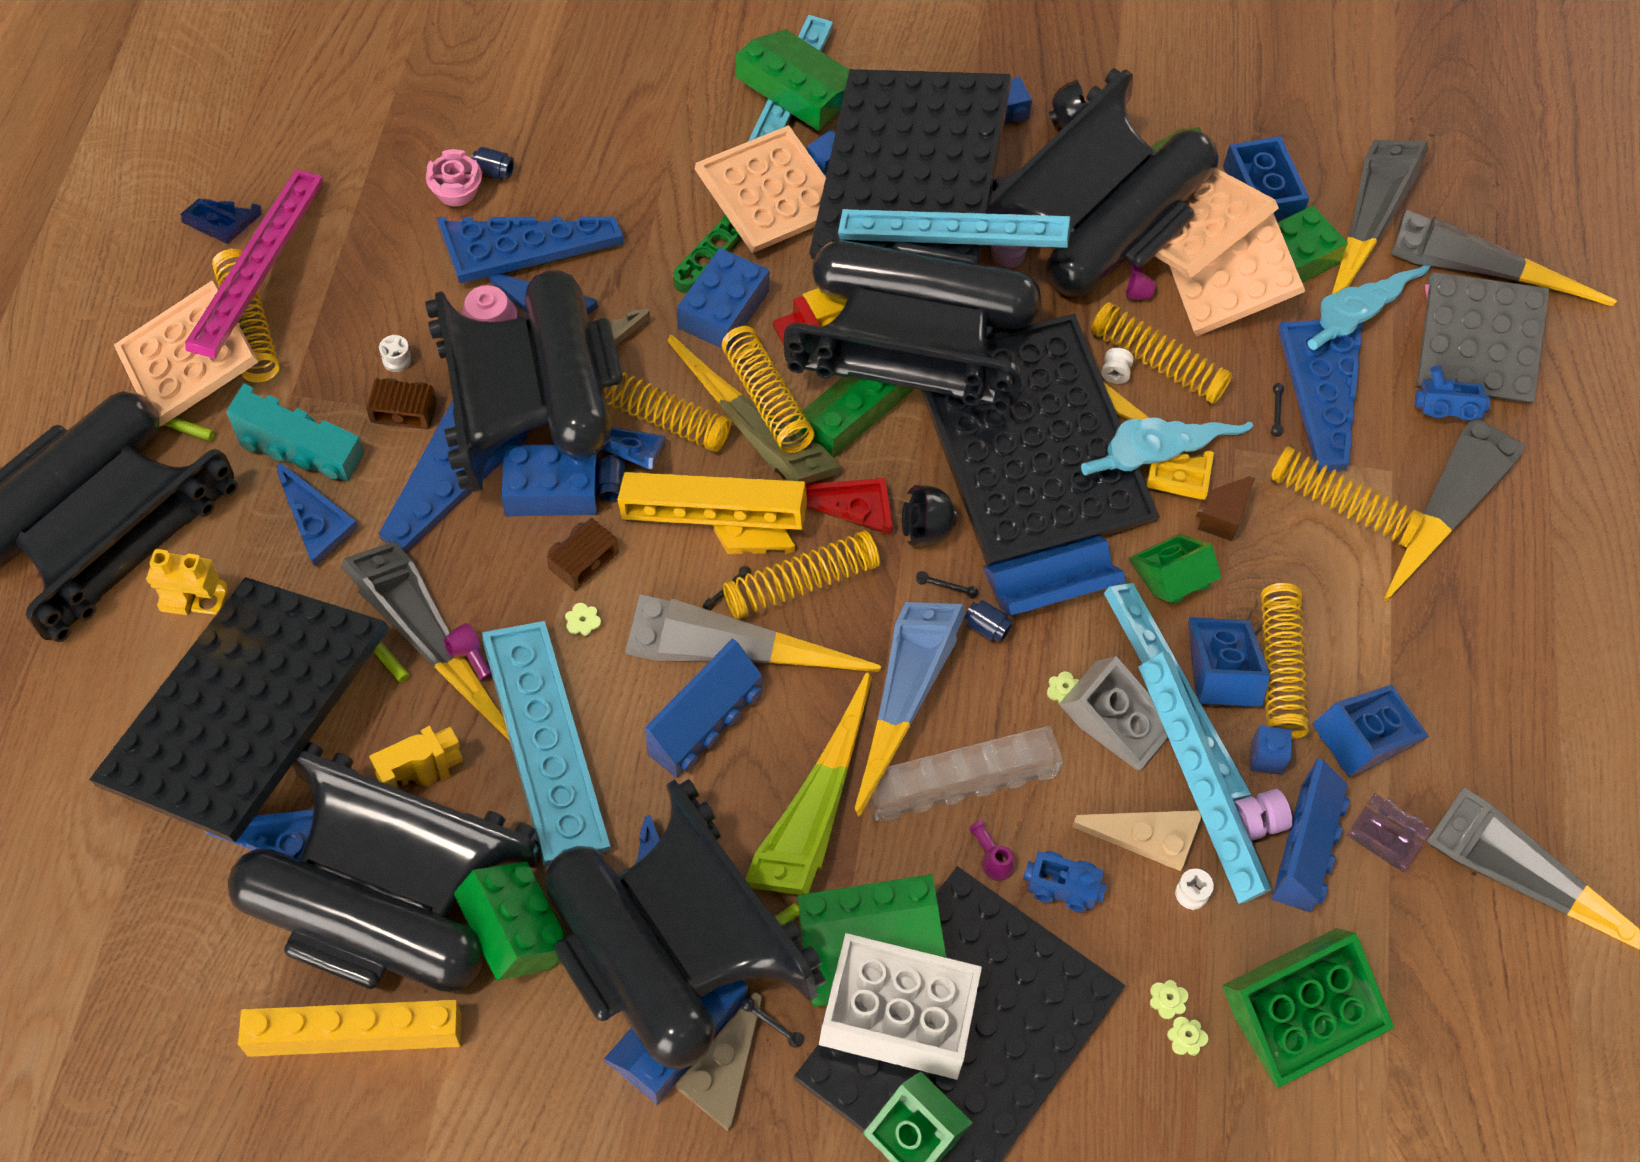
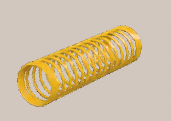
M224 250L213 258L212 265L219 288L222 285L221 283L224 282L223 279L229 274V272H224L223 269L234 265L236 262L227 264L220 270L218 266L226 259L240 257L243 250ZM257 290L251 300H256L257 303L255 305L249 304L247 307L250 308H247L245 311L255 307L259 308L257 312H245L243 315H252L241 316L240 319L251 318L257 314L261 315L259 319L242 321L238 325L248 326L259 321L263 323L261 326H250L242 330L243 333L255 332L259 329L265 330L263 333H253L245 336L247 340L257 339L262 336L267 337L264 341L250 342V347L260 346L264 343L269 344L266 348H256L252 351L258 361L270 360L271 362L263 366H252L250 369L265 368L273 362L275 367L261 374L243 372L242 377L251 382L267 381L273 378L280 369L278 359L276 358L277 355L274 351L275 348L272 344L273 341L270 337L271 333L268 330L267 319L264 315L265 312L262 308L263 305L260 301L261 297L258 294L259 290ZM268 350V351H270L271 353L268 354V353H262V352Z
M1107 302L1097 313L1090 331L1096 337L1103 335L1104 342L1111 340L1112 346L1119 344L1118 347L1121 348L1122 341L1136 321V316L1130 319L1120 340L1113 344L1114 336L1124 325L1128 312L1121 316L1113 334L1106 339V332L1120 313V307L1116 308V304ZM1140 321L1133 331L1128 344L1122 349L1129 351L1130 345L1140 333L1144 321ZM1152 325L1148 326L1143 332L1136 348L1131 352V354H1134L1135 360L1142 358L1143 364L1150 363L1151 369L1158 367L1159 374L1166 372L1167 378L1174 376L1175 383L1182 381L1183 388L1190 385L1191 392L1198 390L1199 397L1206 395V401L1215 404L1227 388L1232 378V372L1221 367L1208 389L1200 395L1204 382L1215 367V362L1210 365L1201 383L1192 390L1195 379L1204 368L1208 359L1204 358L1193 378L1184 385L1187 374L1199 358V353L1195 354L1185 374L1179 380H1176L1178 372L1188 359L1191 348L1185 352L1177 369L1168 376L1170 367L1181 353L1184 345L1180 344L1168 366L1163 371H1160L1163 361L1171 352L1176 340L1173 339L1169 343L1161 360L1153 367L1154 358L1164 346L1168 335L1166 334L1161 338L1152 357L1145 362L1147 352L1151 349L1160 333V330L1155 331L1144 353L1137 357L1138 349L1145 342L1152 329Z
M740 326L732 329L723 338L722 349L730 363H732V367L735 369L758 412L762 415V419L766 422V426L769 428L777 445L784 453H796L803 450L814 438L812 426L806 421V416L802 414L797 401H794V396L789 388H787V384L783 381L778 369L775 368V364L771 361V357L766 349H764L755 330L749 326ZM743 332L753 334L740 337L732 344L729 351L727 350L728 342L737 334ZM747 337H753L752 341L743 344L735 352H731L737 342ZM757 350H761L760 354L752 356L743 364H739L741 359L751 356ZM760 356H765L763 361L755 363L748 370H742L745 365L755 362ZM766 362L769 363L767 367L758 370L752 376H746L748 372L754 371ZM768 369H772L771 374L761 377L755 383H750L752 378L762 375ZM771 376H776L775 380L767 382L760 389H754L757 384L763 383ZM775 382H780L778 387L769 390L762 396H758L760 391L771 387ZM778 389H784L781 394L772 397L768 402H762L765 397L774 394ZM783 395L788 396L786 400L777 403L772 408L765 409L768 404L777 401ZM786 402H792L789 407L782 409L776 415H770L773 410L780 408ZM790 409H795L793 414L784 417L779 422H773L776 417L785 414ZM795 415H799L796 421L789 423L784 428L777 429L781 423L790 420ZM802 428H807L805 434L800 438L790 442H782L785 437L798 433ZM809 432L808 436L799 444L791 447L782 446V444L796 443L797 441L803 439Z
M626 372L622 373L623 376L625 375L624 383L615 399L614 395L618 385H613L607 395V387H604L606 398L612 393L611 402H607V405L612 404L614 409L620 408L623 413L629 411V415H637L639 420L645 419L648 424L654 422L656 428L662 426L664 431L670 430L673 435L679 434L681 439L687 438L690 443L696 441L698 446L704 445L708 451L718 452L728 437L731 427L730 418L724 415L719 417V414L715 413L709 421L711 416L710 409L706 410L701 417L703 409L701 405L693 412V401L685 407V398L680 399L677 403L676 394L672 395L668 400V391H664L660 396V387L652 391V384L649 383L644 387L642 379L637 383L635 376L627 380ZM633 378V384L630 389V392L627 395L626 399L623 401L625 390L629 382ZM641 382L639 394L631 405L634 392ZM650 386L648 396L642 407L639 409L642 397L646 389ZM658 390L656 400L652 408L648 412L651 399L654 393ZM666 394L665 402L660 412L656 416L659 404L663 396ZM620 397V405L615 406L614 402ZM675 397L671 411L665 419L668 406ZM629 399L628 409L624 410L622 406ZM683 401L681 411L678 417L676 418L675 422L673 423L676 411L680 403ZM637 403L636 413L632 414L631 409ZM691 405L690 413L682 426L684 416ZM646 406L645 416H644V417H640V416H639V413H640V412L644 409V407ZM700 408L696 422L690 430L694 416ZM654 410L653 420L649 421L647 417ZM663 412L662 423L657 425L656 420ZM708 413L706 422L699 433L702 421L705 415ZM672 415L671 421H670V427L666 429V428L664 427V424L668 421V419H669L670 416ZM716 417V421H715V423L713 424V426H712V428H711V430H710V432H709L710 426H711V424H712L714 418ZM680 419L679 429L677 432H674L673 427ZM689 421L687 434L685 436H682L681 431L685 428ZM697 426L696 436L691 440L689 435ZM707 426L704 436V442L699 443L698 438L702 435Z
M1290 446L1285 448L1270 476L1271 480L1273 479L1276 483H1281L1288 475L1286 481V488H1288L1297 479L1294 488L1295 492H1298L1307 481L1303 491L1304 497L1316 485L1312 501H1315L1325 489L1321 499V506L1334 493L1329 506L1330 510L1334 509L1343 497L1338 514H1342L1352 501L1347 519L1354 515L1362 503L1356 518V524L1364 518L1372 506L1365 522V528L1370 526L1380 512L1374 526V532L1380 529L1390 514L1382 535L1383 537L1387 536L1399 519L1391 538L1392 541L1397 539L1409 521L1405 533L1399 542V545H1402V547H1408L1425 516L1424 513L1422 514L1419 510L1416 511L1414 509L1399 529L1407 510V505H1404L1389 526L1399 503L1396 500L1380 522L1390 499L1389 496H1386L1371 518L1381 495V492L1378 491L1361 515L1371 493V487L1366 490L1352 511L1362 489V482L1357 486L1343 507L1354 478L1350 479L1335 501L1345 478V473L1342 474L1326 497L1336 474V469H1334L1317 493L1328 467L1325 465L1308 489L1318 466V460L1298 487L1310 456H1307L1289 483L1301 456V451L1298 452L1287 469L1295 453V448L1293 449Z
M863 530L857 532L854 538L847 536L845 542L839 539L836 545L829 543L827 548L820 546L818 552L812 549L809 556L805 553L801 554L800 559L793 556L791 563L784 560L782 566L775 563L773 569L766 566L763 573L756 570L754 576L749 573L746 574L745 580L738 577L736 584L732 580L724 582L723 591L731 613L738 620L749 615L746 602L739 590V580L746 587L754 612H758L756 600L748 586L749 576L755 583L762 607L767 609L765 596L757 582V573L763 577L769 599L776 606L775 594L766 577L767 569L773 575L775 587L781 601H786L784 590L775 573L776 566L782 571L788 594L794 599L795 592L785 572V563L791 567L796 588L800 595L803 596L804 588L794 568V559L800 563L804 582L808 590L812 592L813 584L803 564V556H806L809 560L814 581L821 589L822 580L812 561L813 552L818 556L824 580L828 585H831V576L821 557V549H824L827 553L831 572L835 580L839 582L841 580L840 572L830 553L831 545L836 549L838 563L843 575L849 578L850 573L846 560L839 550L840 542L845 546L848 563L853 573L858 575V565L848 546V539L854 542L858 562L865 572L868 568L872 570L878 567L880 558L872 536L869 532ZM850 556H851V558H852V560H853V563H854V565H855V569H854V567H853V565H852ZM841 559H842L843 564H844V566H845L846 572H845V570H844V568H843Z
M1275 583L1267 586L1261 592L1263 604L1262 619L1264 622L1262 625L1264 630V660L1267 668L1271 670L1270 675L1275 672L1281 674L1302 672L1303 676L1301 678L1294 676L1273 678L1270 676L1272 681L1268 683L1265 697L1267 702L1265 707L1267 711L1266 719L1268 721L1266 726H1277L1286 729L1303 726L1299 730L1292 731V740L1305 736L1309 731L1308 718L1305 717L1308 710L1304 707L1308 703L1304 698L1307 691L1303 689L1307 683L1303 680L1306 676V673L1303 671L1306 665L1303 662L1305 655L1302 653L1305 649L1302 644L1304 636L1301 635L1304 631L1301 626L1304 621L1300 617L1303 614L1300 608L1303 604L1301 601L1302 591L1299 587L1290 583ZM1276 591H1290L1298 595L1297 597L1278 596L1272 599L1266 598L1269 593ZM1283 598H1289V599H1291V600H1286V601H1274V600L1283 599ZM1298 609L1300 611L1299 615L1291 613H1282L1270 616L1267 614L1271 610L1276 612H1291ZM1281 616H1293L1292 618H1276ZM1297 618L1300 619L1299 624L1292 622H1282L1271 625L1268 623V621L1271 619L1278 621L1295 620ZM1281 625H1294L1291 627H1279ZM1299 627L1301 629L1299 633L1282 631L1272 634L1268 632L1271 628L1290 630ZM1281 634H1294L1290 636H1281ZM1297 636L1301 637V640L1299 642L1294 640H1282L1273 643L1268 640L1271 637L1282 639L1293 638ZM1301 645L1302 647L1301 650L1282 649L1275 652L1269 649L1271 646L1293 647ZM1274 654L1279 656L1302 655L1300 660L1295 658L1272 660L1269 657ZM1299 662L1302 664L1300 669L1284 667L1275 670L1269 667L1272 664L1293 665ZM1274 682H1303L1301 687L1287 685L1276 688L1270 685ZM1302 690L1304 692L1302 696L1282 695L1276 697L1271 695L1274 691L1294 692ZM1275 700H1304L1302 705L1284 704L1276 706L1272 704ZM1302 708L1305 711L1303 714L1287 713L1276 715L1272 713L1276 709L1296 710ZM1292 723V724H1298V725L1285 726V725H1279V724Z

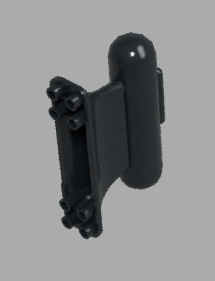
M1113 68L1106 76L1105 82L1107 85L1103 89L1094 86L1087 94L1088 106L1021 169H1017L1008 179L1001 175L993 182L992 190L994 192L991 194L988 214L1070 216L1071 227L1068 248L1056 247L1047 261L1046 268L1049 280L1054 288L1068 297H1083L1092 292L1126 258L1138 267H1142L1149 262L1195 216L1194 209L1187 205L1185 201L1212 176L1218 166L1219 155L1215 143L1208 135L1198 130L1180 131L1173 135L1157 151L1141 138L1130 122L1126 109L1133 89V74L1128 70L1120 72Z
M844 240L829 242L821 247L814 257L812 267L813 279L821 293L831 298L846 300L847 302L838 316L826 325L815 326L804 323H791L786 327L784 332V357L788 362L787 368L794 373H802L804 369L816 371L818 376L829 379L833 375L850 376L952 395L955 398L962 399L969 406H976L982 402L992 404L995 410L1004 412L1009 410L1010 406H1013L1018 401L1021 370L1013 362L991 357L987 347V326L1014 330L1031 324L1041 307L1040 289L1034 279L1025 273L977 264V258L972 254L905 242L895 243L893 249Z
M552 270L535 276L528 284L525 294L528 316L516 319L490 322L469 318L453 308L443 291L436 292L435 299L425 301L429 318L438 317L437 320L428 322L431 336L433 339L442 337L444 339L436 342L440 358H447L455 427L444 429L449 447L458 445V448L448 452V458L452 470L464 467V470L456 472L460 489L472 487L474 492L482 491L484 471L493 453L511 438L541 426L549 425L554 444L563 454L571 457L589 458L600 452L608 444L611 435V419L604 387L619 385L623 380L622 370L610 321L606 318H601L589 322L582 289L572 275L560 270Z
M121 391L110 395L69 430H66L61 425L52 426L0 469V568L22 550L36 566L42 579L43 592L29 604L26 609V617L37 634L44 640L54 639L56 642L66 640L71 634L70 626L78 619L82 621L90 619L96 611L94 605L101 600V597L185 524H189L198 515L206 517L211 514L215 508L214 501L222 494L225 497H229L238 488V483L234 480V472L226 455L218 449L209 450L193 464L183 467L164 465L139 453L159 433V415L157 409L147 397L134 391Z
M308 742L292 764L297 776L310 785L313 795V820L305 846L298 859L273 849L257 848L243 854L232 866L228 878V896L233 906L249 916L292 932L284 946L286 956L367 989L376 988L386 970L441 992H457L470 986L481 973L485 956L477 934L467 925L447 918L457 902L454 892L475 869L528 862L530 868H535L540 860L539 844L533 839L537 831L525 823H518L515 831L503 827L506 819L496 812L487 811L484 819L468 813L465 815L365 777L351 769L354 762L348 756L336 753L332 761L321 758L324 750L320 746Z
M690 779L681 784L673 780L666 785L671 803V814L667 829L656 846L631 868L617 875L605 856L595 848L575 846L561 851L550 862L545 874L547 893L573 933L555 944L554 951L593 1015L599 1021H606L622 1011L648 1054L663 1067L683 1069L696 1064L709 1052L712 1045L715 1024L711 1014L700 999L702 996L739 980L768 977L790 984L807 1000H812L818 996L816 988L826 983L825 977L818 967L822 964L818 954L812 946L804 949L800 942L803 936L795 922L791 920L783 926L780 925L772 912L765 908L718 843L717 839L721 838L717 827L712 822L715 819V815L706 801L699 804L696 799L699 794Z

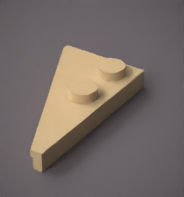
M1199 810L1076 815L1072 827L1181 871L1199 825L1201 814Z

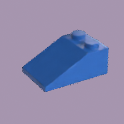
M1189 617L1188 628L1193 682L1199 703L1238 705L1242 707L1263 706L1270 674L1250 620Z
M1392 684L1336 702L1312 723L1322 741L1327 744L1336 757L1339 766L1349 777L1369 770L1429 737Z

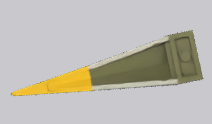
M671 334L669 335L667 340L774 472L783 474L787 481H802L805 484L837 475L841 468L839 463L823 446L813 440L806 448L799 452H782L754 403L712 371ZM775 418L773 422H779L780 420ZM781 423L777 429L784 428L787 425ZM798 432L792 436L785 437L782 442L794 441L800 438L802 434ZM806 436L803 439L797 441L796 443L782 444V446L791 447L797 445L800 442H802L806 438Z

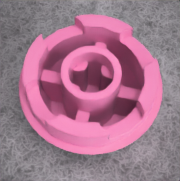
M457 149L445 150L442 152V156L434 162L429 161L426 183L442 203L449 206H462L471 202L476 196L482 179V171L477 161L466 156L465 151Z
M489 285L480 286L470 291L460 312L469 318L490 322L516 319L518 316L515 305L501 289Z

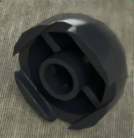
M1074 80L1059 88L1052 99L1053 110L1049 111L1053 126L1059 125L1061 130L1088 106L1082 95L1084 93L1078 80Z
M914 485L907 493L912 494L910 502H904L902 508L904 536L910 534L911 541H908L910 545H936L945 540L956 525L957 512L950 497L941 489L932 486Z

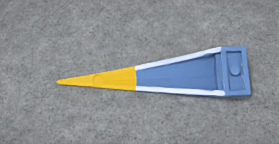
M905 602L894 627L888 671L877 725L855 805L858 817L866 807L958 640L956 634L965 616L963 604Z

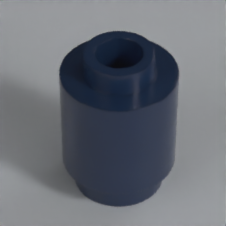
M480 147L478 151H474L472 154V159L477 161L483 176L499 180L511 177L514 169V158L510 157L508 153Z
M605 456L597 462L596 491L598 498L604 502H618L617 499L624 472L627 471V464L617 456Z
M981 600L978 604L973 602L964 617L968 620L966 624L968 628L991 642L996 640L1001 643L1013 625V621L1008 619L1006 613L984 600Z

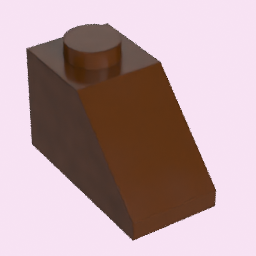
M1249 476L1215 488L1211 491L1208 501L1202 499L1196 514L1197 517L1201 518L1198 530L1233 541L1255 478Z

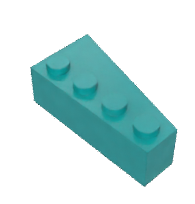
M243 383L226 411L239 445L250 452L258 451L267 454L277 461L285 460L294 463L304 470L312 469L321 472L331 479L339 478L349 481L364 455L359 436L324 420L318 424L307 412L298 408L292 412L279 405V399L267 395L265 399L253 394V387Z

